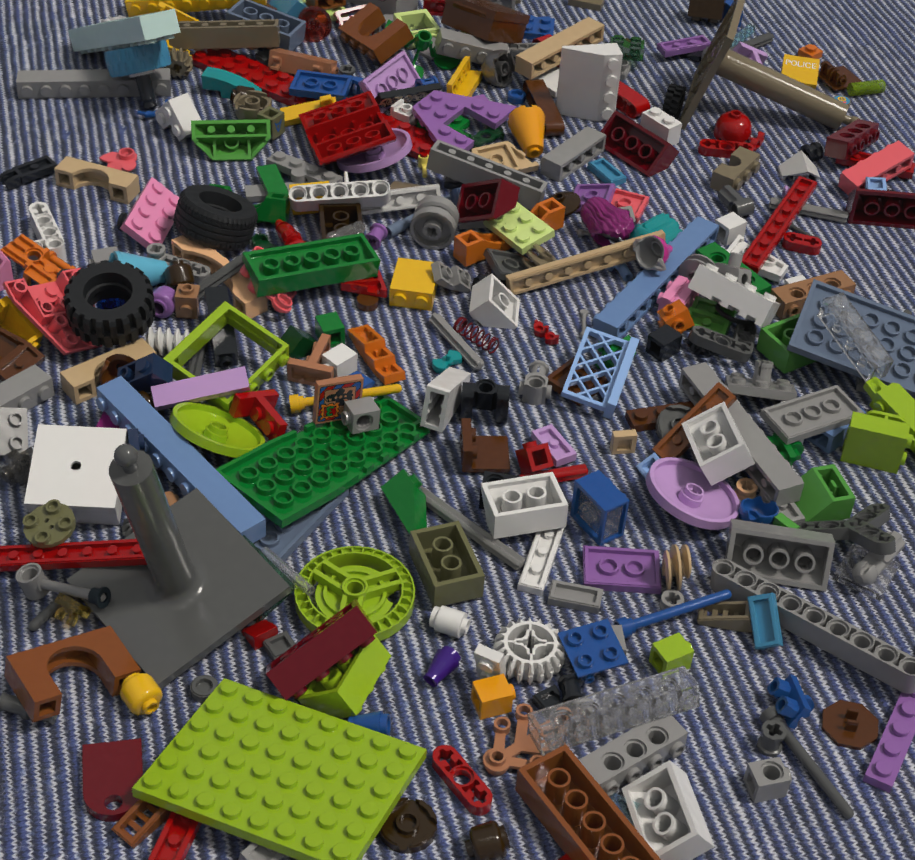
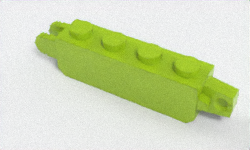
M876 376L866 381L863 388L872 399L869 406L873 410L899 415L904 418L907 424H910L909 434L913 435L910 449L915 453V399L898 383H891L887 386Z

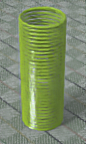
M882 79L854 82L848 84L847 92L849 96L883 93L886 85L881 84L885 83Z

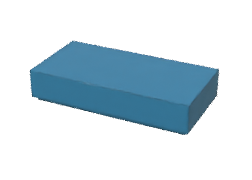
M605 158L588 163L587 169L605 184L614 183L617 186L626 183L627 177Z
M772 592L747 597L755 649L763 650L783 646L776 594Z

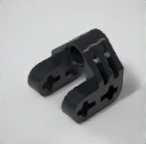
M481 379L475 383L463 382L460 420L461 418H471L472 421L474 407L479 410L496 409L495 423L507 424L510 385H497L490 379Z

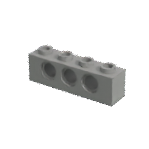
M664 710L582 757L579 761L606 794L611 797L625 784H630L647 771L654 770L669 758L680 756L686 748L688 732L667 710Z

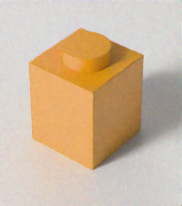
M504 674L472 681L471 700L480 720L512 712L513 700L516 699L514 686L512 683L508 684Z

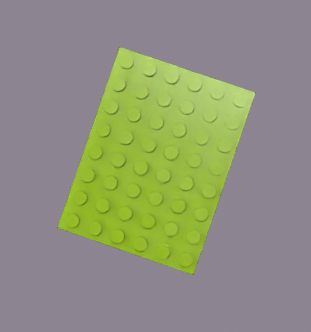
M224 678L132 787V794L135 798L297 860H361L426 759L427 749Z

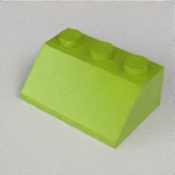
M374 634L375 640L363 649L358 646L351 652L353 656L340 666L336 663L328 669L330 673L319 682H316L314 679L307 684V691L298 698V701L314 710L340 719L357 716L361 712L366 698L374 690V685L379 676L385 671L391 654Z

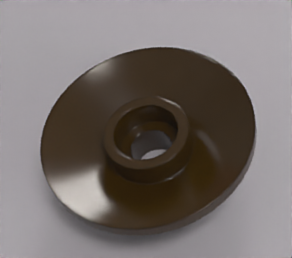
M570 191L558 192L546 198L553 197L566 207L565 216L575 212L581 204L579 195Z

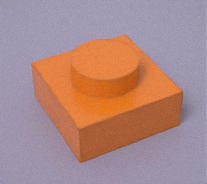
M808 44L800 48L797 55L819 59L822 57L823 51L813 44Z

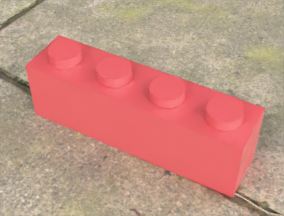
M898 140L893 144L887 145L879 152H874L863 161L860 160L849 169H844L840 174L838 187L849 195L855 188L865 189L866 177L886 178V181L911 168L915 153Z

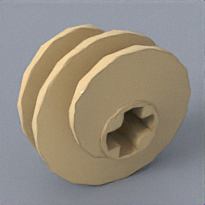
M672 544L669 552L668 550L664 551L662 575L665 576L667 590H671L672 578L675 576L677 590L680 591L683 577L689 579L691 576V555L687 544L682 545L680 551L677 544Z

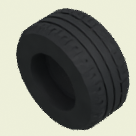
M199 184L188 186L181 191L173 221L176 229L195 243L222 251H237L250 244L258 220V214L255 206L244 197L220 187Z

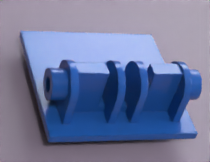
M608 619L557 633L577 678H581L585 684H590L595 680V673L629 664Z

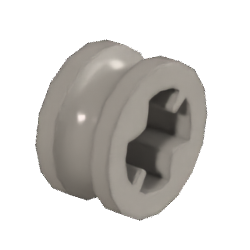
M152 243L147 246V257L162 261L166 259V248L163 244Z
M666 590L661 595L659 607L663 610L684 603V596L677 590Z

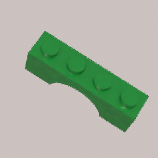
M209 184L211 186H216L232 191L230 186ZM270 191L263 202L254 205L258 214L257 223L266 221L275 225V222L279 219L285 222L289 219L290 201L289 195L286 193Z

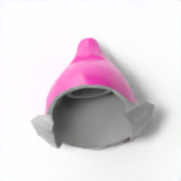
M655 235L647 236L643 239H635L633 251H635L638 264L646 270L660 272L666 270L665 263H667L673 247L666 244L664 239Z

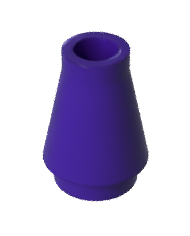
M449 646L437 649L426 674L423 676L424 680L429 685L436 687L444 678L459 667L461 657L458 652Z

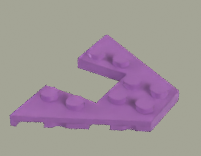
M434 90L412 106V114L419 120L420 125L428 130V135L434 143L437 140H441L469 151L474 146V140L447 125L465 113L496 129L509 119V114L517 107Z

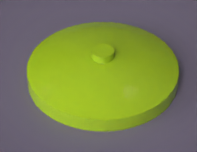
M197 402L179 403L173 407L169 418L172 427L181 436L206 450L224 456L237 458L265 443L263 434L250 422L241 417L233 418L226 410L212 405Z

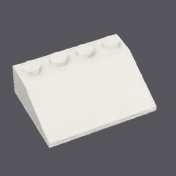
M617 43L562 46L556 107L560 115L591 121L609 120L616 110L623 53Z

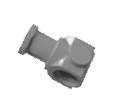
M535 360L529 365L530 373L525 375V381H520L518 395H523L522 402L530 405H545L546 399L551 398L552 385H548V377H546L549 372V366L544 361Z

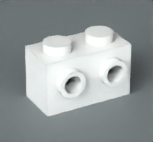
M657 107L642 112L641 126L671 145L679 143L682 128L680 121Z

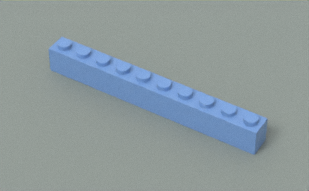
M699 216L692 222H689L682 232L680 231L673 241L668 243V245L673 247V250L669 255L667 263H665L666 270L661 272L646 269L639 271L636 278L632 282L629 281L626 287L621 292H618L615 298L610 303L608 302L600 313L594 316L592 320L593 329L622 339L656 304L659 293L665 292L668 282H673L679 276L678 270L682 262L688 256L695 254L696 249L716 242L719 225Z
M122 376L96 387V404L98 408L108 414L114 425L127 429V431L128 429L138 428L139 435L144 434L145 449H141V451L150 456L154 466L160 467L168 480L174 482L184 496L197 488L250 545L266 536V518Z

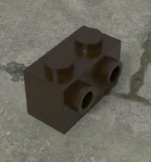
M690 0L687 16H691V20L695 21L707 18L708 22L718 23V20H723L726 0Z

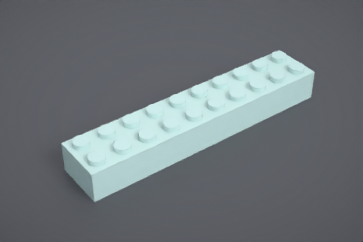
M175 9L68 30L73 51H80L81 54L151 44L175 38L174 34L181 32Z

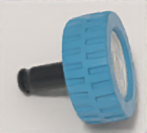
M166 40L105 51L104 56L110 77L127 75L130 78L135 77L143 109L157 107L158 104L156 103L150 73H154V69L171 65Z

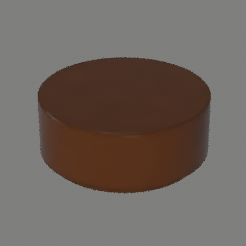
M359 294L357 296L358 309L365 312L374 311L378 308V297Z

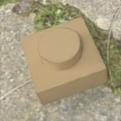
M636 429L612 431L610 443L612 455L635 453L638 437Z

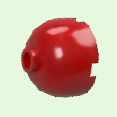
M728 111L716 120L713 135L717 140L720 138L726 141H749L752 124L750 119L741 111Z

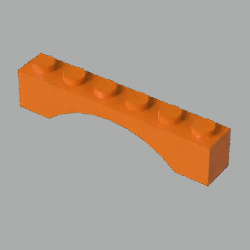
M553 197L537 203L530 211L554 230H558L564 225L566 207ZM471 229L454 236L453 257L467 267L486 259L483 255L486 248L506 251L513 247L495 233H480Z

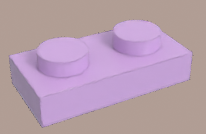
M552 424L531 432V439L533 441L536 440L537 444L548 442L555 467L576 460V451Z

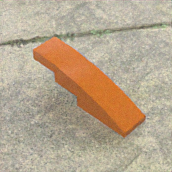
M366 324L347 329V333L357 351L384 385L406 379L405 371L396 364L395 355L386 348L385 339L373 328Z

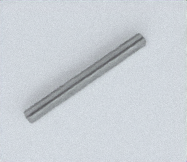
M421 486L426 495L427 508L448 523L459 521L465 535L513 569L518 571L525 565V558L500 540L493 539L492 535Z

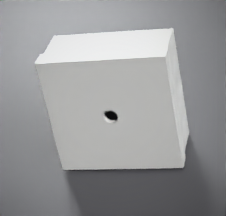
M38 424L24 499V506L29 510V513L48 501L56 499L61 504H65L72 509L76 523L120 525L122 504L109 476V466L114 459L115 449L122 444H129L127 429Z

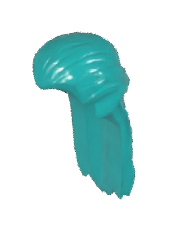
M661 213L644 223L635 225L629 235V239L663 230L665 232L666 244H668L683 230L679 229L678 222L670 218L669 214Z

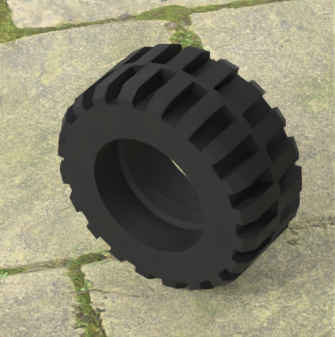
M104 260L99 264L91 263L88 264L86 269L81 268L76 272L77 275H73L68 281L69 284L66 285L64 290L67 320L74 334L78 337L80 336V339L87 343L91 341L94 346L100 347V345H105L106 348H113V345L124 346L126 342L131 341L132 343L136 341L139 335L143 336L154 321L155 304L152 285L144 272L137 267L134 269L132 264L127 262L122 264L121 261L113 260V262ZM108 298H119L127 301L124 305L114 309L93 307L97 302Z

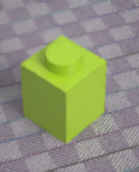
M678 632L652 643L649 662L664 680L690 669L694 650L690 642L686 641Z

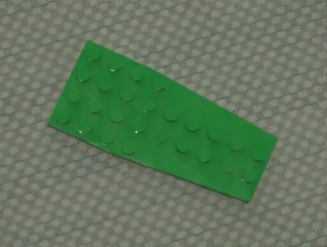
M382 395L374 399L380 408L379 429L351 434L347 426L343 425L342 420L317 425L311 422L304 425L303 431L297 433L295 430L276 437L216 468V470L257 511L280 528H283L345 492L429 434L430 429L420 426V416L389 396Z

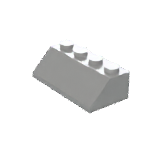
M731 519L725 559L774 584L826 592L835 540L833 535L829 533Z

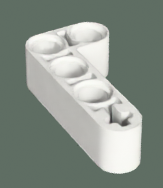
M44 202L30 204L31 226L38 239L34 242L44 249L47 247L50 251H54L57 257L66 262L64 239L48 205ZM35 255L29 257L30 260H38Z

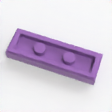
M704 35L657 43V50L664 57L702 51L711 42Z

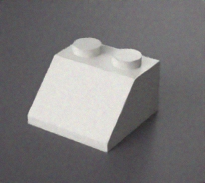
M492 273L472 286L469 313L475 321H478L484 327L516 329L518 327L520 300Z

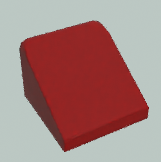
M264 619L241 630V633L253 649L257 650L263 647L264 640L278 634V628L275 624Z

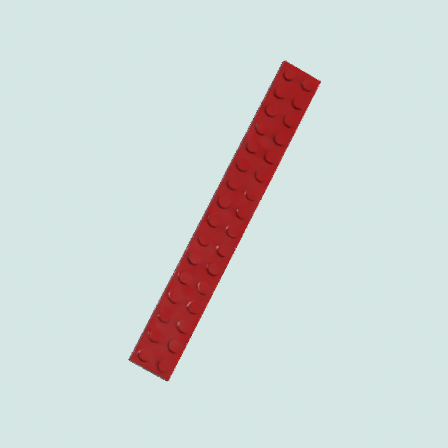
M222 48L217 51L204 49L192 54L193 66L205 70L208 66L237 74L260 87L262 92L267 94V97H271L288 106L316 101L314 98H299L289 95V87L294 76L279 70H272L267 65L235 53L230 49ZM381 113L391 128L402 129L410 134L412 149L407 154L408 156L418 160V155L422 158H426L429 155L430 149L435 143L429 137L428 131Z

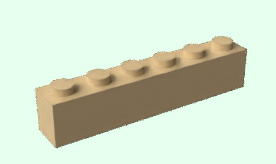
M590 17L581 20L517 54L515 71L532 80L560 64L562 46L598 44L603 41L605 25Z

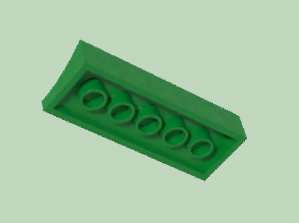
M363 233L248 251L242 254V260L250 275L256 297L377 277L380 264L379 257Z

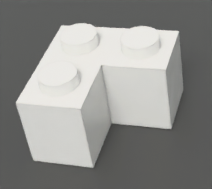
M188 93L168 100L155 111L156 120L163 130L172 127V132L178 141L191 137V121L201 120Z

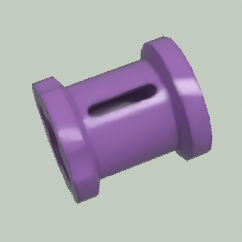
M374 223L370 227V232L365 237L374 250L381 246V241L387 237L388 230L380 223Z

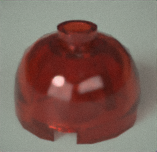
M307 6L297 16L298 19L306 21L304 39L309 42L321 41L329 35L332 29V21L329 14L324 8L319 6Z

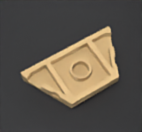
M509 141L472 148L471 151L474 154L523 173L537 171L539 168L538 162L534 161L532 163L526 158V154L523 151L515 148Z

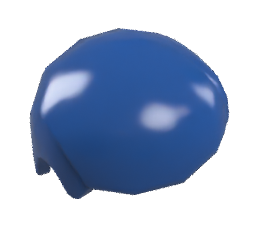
M761 496L753 499H743L738 508L740 520L770 525L773 524L774 517L779 512V507L775 501L772 500L769 503H765Z

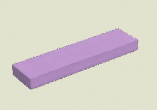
M245 366L151 386L155 410L159 411L173 408L175 405L183 402H200L250 391Z

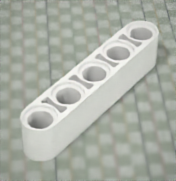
M385 180L296 185L289 190L288 194L290 206L297 212L319 211V204L360 203L361 208L385 206L391 199L390 185ZM364 193V195L358 196L357 194Z

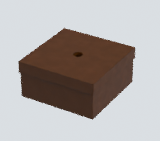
M445 0L442 24L487 41L522 43L530 15L489 0Z

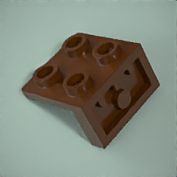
M461 418L460 452L462 472H510L507 436H476V428H471V418Z

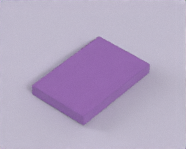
M583 545V585L601 588L603 591L661 594L659 550Z

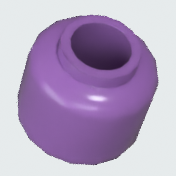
M159 286L153 291L155 316L158 318H167L175 311L174 296L176 291L171 287Z

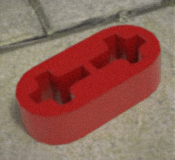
M787 232L783 236L782 246L789 251L817 255L820 253L822 241L814 236Z

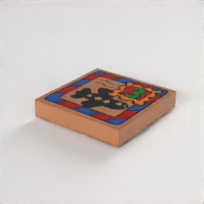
M355 374L315 381L313 422L320 424L341 420V412L344 411V401L362 398L363 376Z

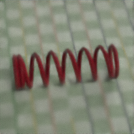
M459 317L454 322L453 329L460 336H464L471 343H476L478 347H482L484 351L487 350L489 354L497 350L499 346L498 338L493 337L490 339V333L484 336V329L479 331V326L473 328L472 322L467 325L468 320L464 317ZM461 320H463V321L460 323L458 330H456V327H457L458 323H459ZM469 325H472L470 330L466 333V330L469 327ZM477 328L476 333L472 336L473 331ZM483 331L482 336L480 337V339H478L480 333ZM489 335L487 341L483 344L485 338ZM497 340L498 343L496 348L492 352H490L489 349H491L495 345ZM489 341L487 349H485L483 346Z

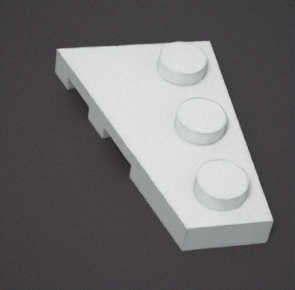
M738 235L726 251L744 255L750 245L744 241L745 238ZM770 255L758 272V275L771 281L780 282L787 273L789 265Z

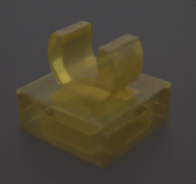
M60 592L54 601L63 606L56 611L54 618L62 621L64 616L69 614L65 624L71 627L76 625L78 615L87 619L91 613L88 607Z

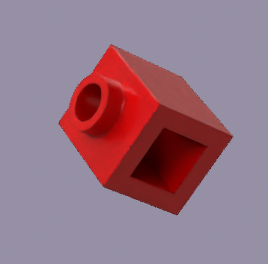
M536 440L523 443L522 449L515 450L521 474L554 466L548 442L537 444Z

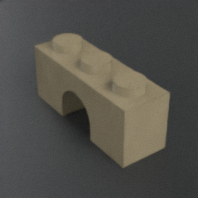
M739 146L731 154L729 165L721 163L712 172L710 188L720 191L723 186L730 185L738 191L743 183L748 182L750 177L758 172L761 165L759 162L760 154Z

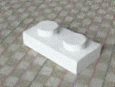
M478 644L474 651L477 674L480 679L504 674L507 677L504 654Z

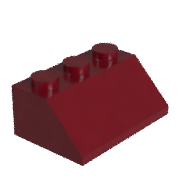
M503 178L462 184L457 203L459 212L458 224L499 218L516 207L520 187Z

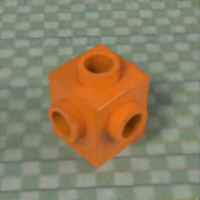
M680 299L667 304L657 311L660 319L657 321L659 327L667 324L682 334L685 330L695 325L688 308Z

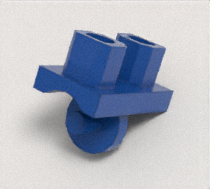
M790 674L785 680L775 677L767 687L768 692L776 697L775 708L777 713L784 716L788 727L795 729L800 718L810 716V712L814 708V702L809 695H804L796 676Z

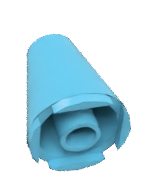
M113 251L114 253L110 254L109 262L117 260L121 261L122 264L126 262L132 264L134 269L137 267L144 272L152 286L166 283L164 271L170 266L167 265L166 261L122 251Z

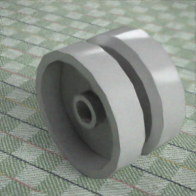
M433 195L420 200L410 223L412 238L420 246L427 249L438 250L450 245L459 223L457 207L451 200L442 196Z

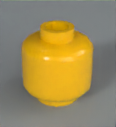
M133 673L124 679L121 685L120 697L131 713L135 715H149L158 709L163 693L151 675L147 673Z

